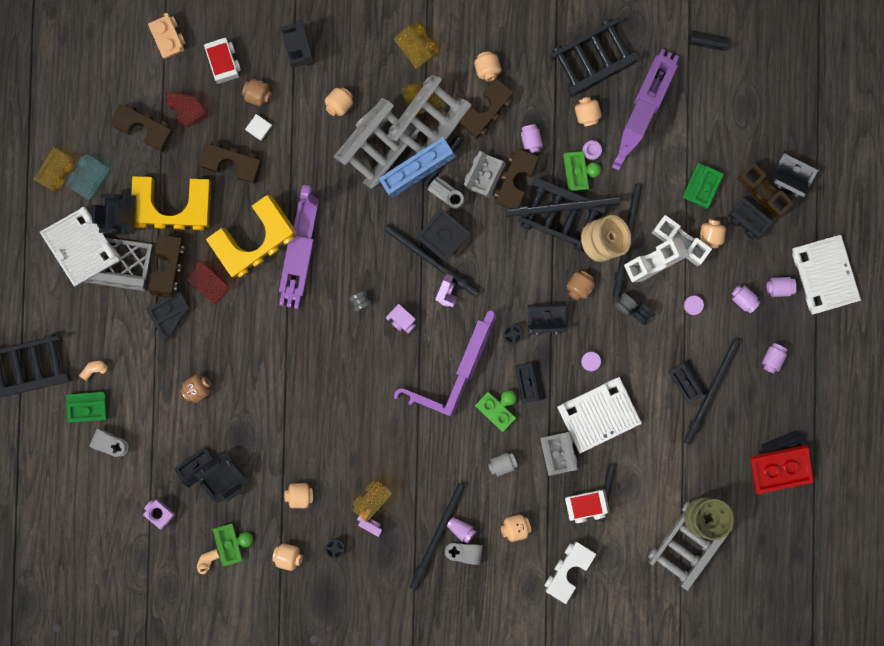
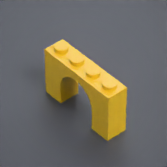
M132 176V195H136V228H147V225H154V228L166 229V226H174L173 229L185 230L186 226L193 227V230L202 231L204 227H209L210 180L190 179L189 201L186 208L175 216H165L160 214L154 205L155 180L152 177Z
M266 195L252 205L266 230V237L260 248L252 252L241 249L226 228L219 229L206 239L231 277L238 276L241 278L249 272L247 269L252 265L256 267L264 261L263 257L268 254L269 256L279 251L278 247L283 243L287 245L295 239L293 236L297 234V231L272 195Z

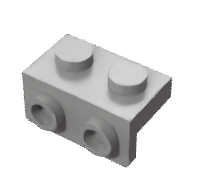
M479 151L473 160L470 172L465 177L464 185L471 191L490 198L506 163Z
M569 432L540 438L549 476L577 470V458L574 455L573 440Z

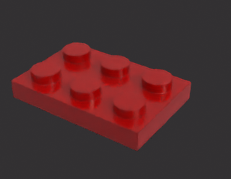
M807 445L750 456L756 494L813 483L809 448Z

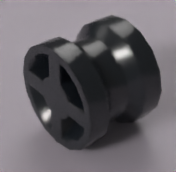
M640 302L639 308L633 310L631 315L645 326L648 323V319L653 317L655 313L646 304Z
M510 325L504 330L503 338L510 345L517 344L522 339V330L516 325Z
M340 539L330 540L325 547L326 554L332 559L340 558L345 552L344 542Z

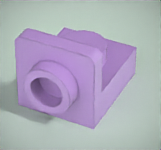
M446 274L435 300L444 306L453 307L457 297L451 294L454 284L451 282L454 276Z
M371 509L362 510L357 519L360 521L358 526L379 537L383 530L379 528L381 524L372 519L369 522L366 520Z

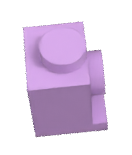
M399 304L386 317L388 321L393 320L392 325L399 331L403 329L408 334L416 326L414 324L416 319Z

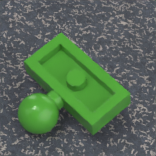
M584 151L563 154L568 191L588 190L587 175L592 178L599 176L601 173L600 165L593 162L586 167Z
M511 390L502 393L500 402L488 391L475 405L502 432L516 419L506 408L507 405H513L516 402V394Z
M233 524L212 529L222 566L242 561L238 546H251L253 536L248 532H243L236 538Z

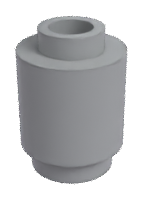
M504 453L490 459L491 463L488 464L492 475L496 474L497 477L514 471V468L518 467L513 453Z

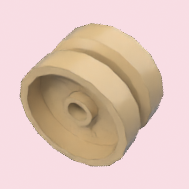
M609 215L587 223L583 228L581 241L584 251L591 259L597 262H604L624 255L629 250L631 234L628 226L621 218Z

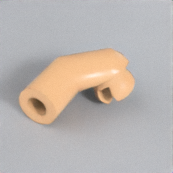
M103 361L89 362L79 376L87 381L94 372L104 374L108 366Z
M218 549L200 556L197 564V570L200 574L207 573L212 561L220 558Z

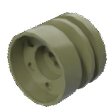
M708 497L697 498L690 502L684 514L685 525L688 530L695 536L709 540H720L727 536L734 522L733 512L725 502Z

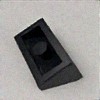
M692 30L689 44L726 51L729 47V38Z
M689 360L668 371L688 404L708 392Z
M532 362L515 366L522 403L544 400L545 393L539 363Z
M795 430L763 443L762 448L764 453L803 446L804 444L802 437Z
M204 447L174 470L182 483L189 488L199 481L194 472L214 457Z

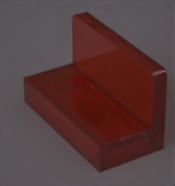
M199 261L195 266L196 269L187 280L213 304H216L230 287L205 264Z

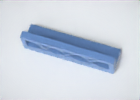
M442 137L380 177L379 180L388 195L394 198L457 156L445 138Z

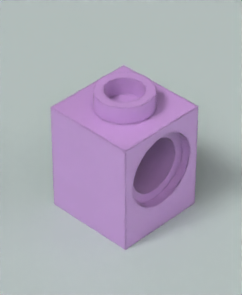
M159 499L154 502L151 500L145 506L146 512L143 514L160 530L164 529L176 515ZM155 508H160L163 512L160 519L154 516Z

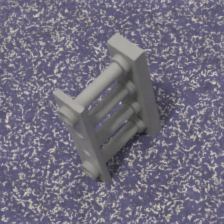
M431 75V77L424 81L422 89L397 123L390 127L387 137L394 141L400 138L417 154L442 137L446 140L468 111L471 104L461 98L454 100L438 86L442 79ZM433 92L450 106V110L446 115L441 114L427 102V99ZM421 108L425 109L439 121V125L434 131L415 117ZM410 123L428 137L423 146H420L404 132Z
M381 98L334 155L338 162L344 165L351 163L366 177L363 184L371 189L380 183L379 178L384 175L407 147V144L400 138L395 142L389 139L387 134L379 128L380 122L385 118L392 124L397 123L399 120L391 113L394 105ZM410 124L404 132L415 140L420 130ZM371 133L376 134L391 148L384 157L367 143V138ZM359 148L364 149L378 162L372 172L354 157Z
M689 501L683 506L682 515L657 549L653 548L648 555V558H650L648 563L654 565L657 561L680 578L681 582L679 585L687 591L727 537L710 541L709 539L706 540L693 535L684 524V514L687 506L690 504ZM678 530L702 546L703 552L700 556L693 555L672 539ZM667 545L691 562L692 567L688 572L682 571L661 555Z

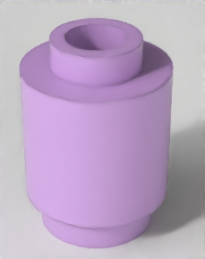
M537 125L522 127L521 137L524 151H529L530 154L540 152L543 144Z
M790 277L771 278L770 282H767V293H770L771 297L791 296V294L796 293V281Z
M745 285L742 287L737 286L731 293L733 295L732 300L749 313H752L760 304L758 297Z
M773 343L763 359L764 369L771 373L779 372L787 356V349Z

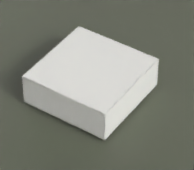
M256 114L245 130L262 141L272 125Z

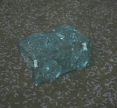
M86 154L85 157L82 156L79 159L75 172L70 173L66 186L87 200H90L110 169Z

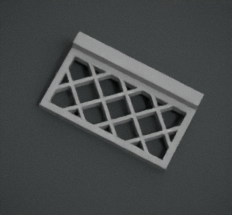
M106 238L120 261L84 282L146 291V280L153 245ZM121 245L127 246L130 251L120 257L115 249ZM139 248L147 249L146 256L139 260L134 252ZM104 252L103 254H101V257H102V259H103L104 261H105V258H104V257L107 256V253H106V252ZM133 254L137 262L128 268L123 260ZM122 262L126 270L121 273H115L112 267ZM139 264L144 269L142 277L134 276L131 272Z

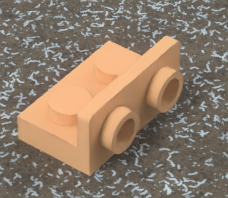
M165 13L164 17L148 23L163 59L185 51L183 45L186 43L182 34H177L175 28L178 25L174 16L170 17L168 13Z

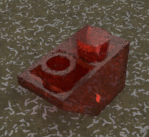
M173 92L165 93L168 97L165 101L171 110L176 109L178 112L176 118L182 126L186 124L190 128L208 116L195 97Z

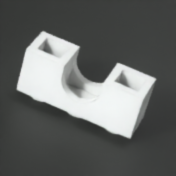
M664 215L651 233L663 242L670 239H681L689 255L686 258L696 266L701 265L712 248L698 238H693L680 228V225Z
M670 239L657 246L655 252L646 256H639L625 264L624 266L631 281L642 282L688 257L689 255L682 240Z
M576 541L568 545L564 552L567 554L563 561L561 559L558 561L554 568L557 570L553 577L549 576L544 584L547 593L565 604L576 588L567 581L566 575L568 570L577 566L586 571L596 556L594 552Z

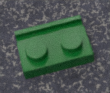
M697 163L682 198L708 209L723 177V173Z
M106 392L66 395L67 423L107 420Z

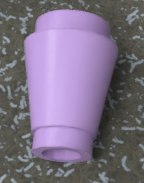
M454 517L447 524V527L450 528L462 543L468 544L476 534L473 526Z

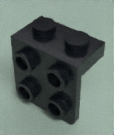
M784 151L773 171L772 181L778 188H786L792 191L791 193L796 197L807 198L809 186L819 168Z

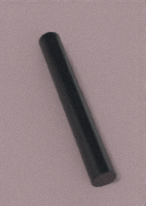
M456 136L450 144V148L455 152L463 139ZM443 166L429 174L423 182L429 186Z
M610 464L608 465L603 488L605 489L607 502H609L616 466ZM605 518L597 519L599 522H604Z

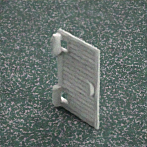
M85 206L40 231V234L74 287L120 261L104 235L99 233L97 224H92V216ZM83 216L86 223L81 225L77 219ZM104 252H106L109 257V259L105 261L101 257V254Z
M841 235L792 248L794 262L798 268L806 294V302L812 315L861 301ZM807 252L809 261L803 262L800 253ZM820 296L822 305L816 306L813 297Z
M620 377L612 379L557 407L579 453L642 424ZM617 387L619 392L610 396L608 390ZM575 406L577 412L569 416L567 410Z

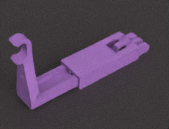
M663 48L659 56L656 55L634 102L636 104L623 131L620 150L612 166L617 170L620 169L625 157L641 141L654 112H657L678 66L676 63L679 56L675 55L672 60L670 59L672 53L668 52L667 57L664 56L665 49ZM659 69L658 78L655 79L654 77ZM666 72L663 81H660L659 79L663 76V73Z
M302 185L294 224L297 234L293 236L295 239L288 243L279 292H281L279 306H284L285 299H288L287 307L291 308L292 300H294L295 309L299 308L301 296H304L314 244L312 235L319 199L311 194L312 188L307 185ZM291 274L299 276L297 289L294 288L296 280L290 281Z
M488 311L483 322L478 320L456 373L458 378L446 407L402 388L395 392L394 399H399V395L405 393L410 396V401L408 402L410 406L417 402L453 417L468 379L471 380L496 320V314L493 311Z

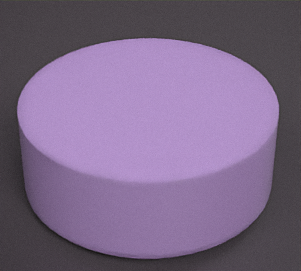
M591 140L584 144L582 151H584L586 159L596 160L601 155L602 148L597 141Z
M690 296L684 302V310L690 315H697L703 310V301L698 296Z
M588 352L582 357L581 364L585 370L595 371L599 368L601 359L598 354Z

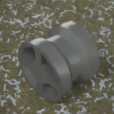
M366 290L349 298L350 302L354 304L355 312L372 305L371 300L367 298Z
M625 293L621 295L619 301L613 304L627 317L630 315V311L638 306Z

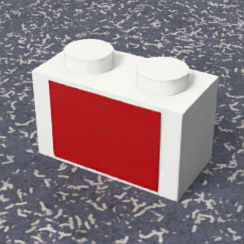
M223 38L204 44L217 84L239 77L238 71H241L238 60L234 61L232 54L235 53L232 42L228 43L227 39Z
M605 489L565 498L570 521L575 520V523L585 522L587 517L594 516V519L605 518V514L610 512Z

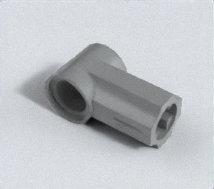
M436 177L430 184L428 191L449 205L451 209L459 210L464 206L465 200L462 193L455 190L439 177ZM459 196L461 201L459 204L453 205L451 204V198Z

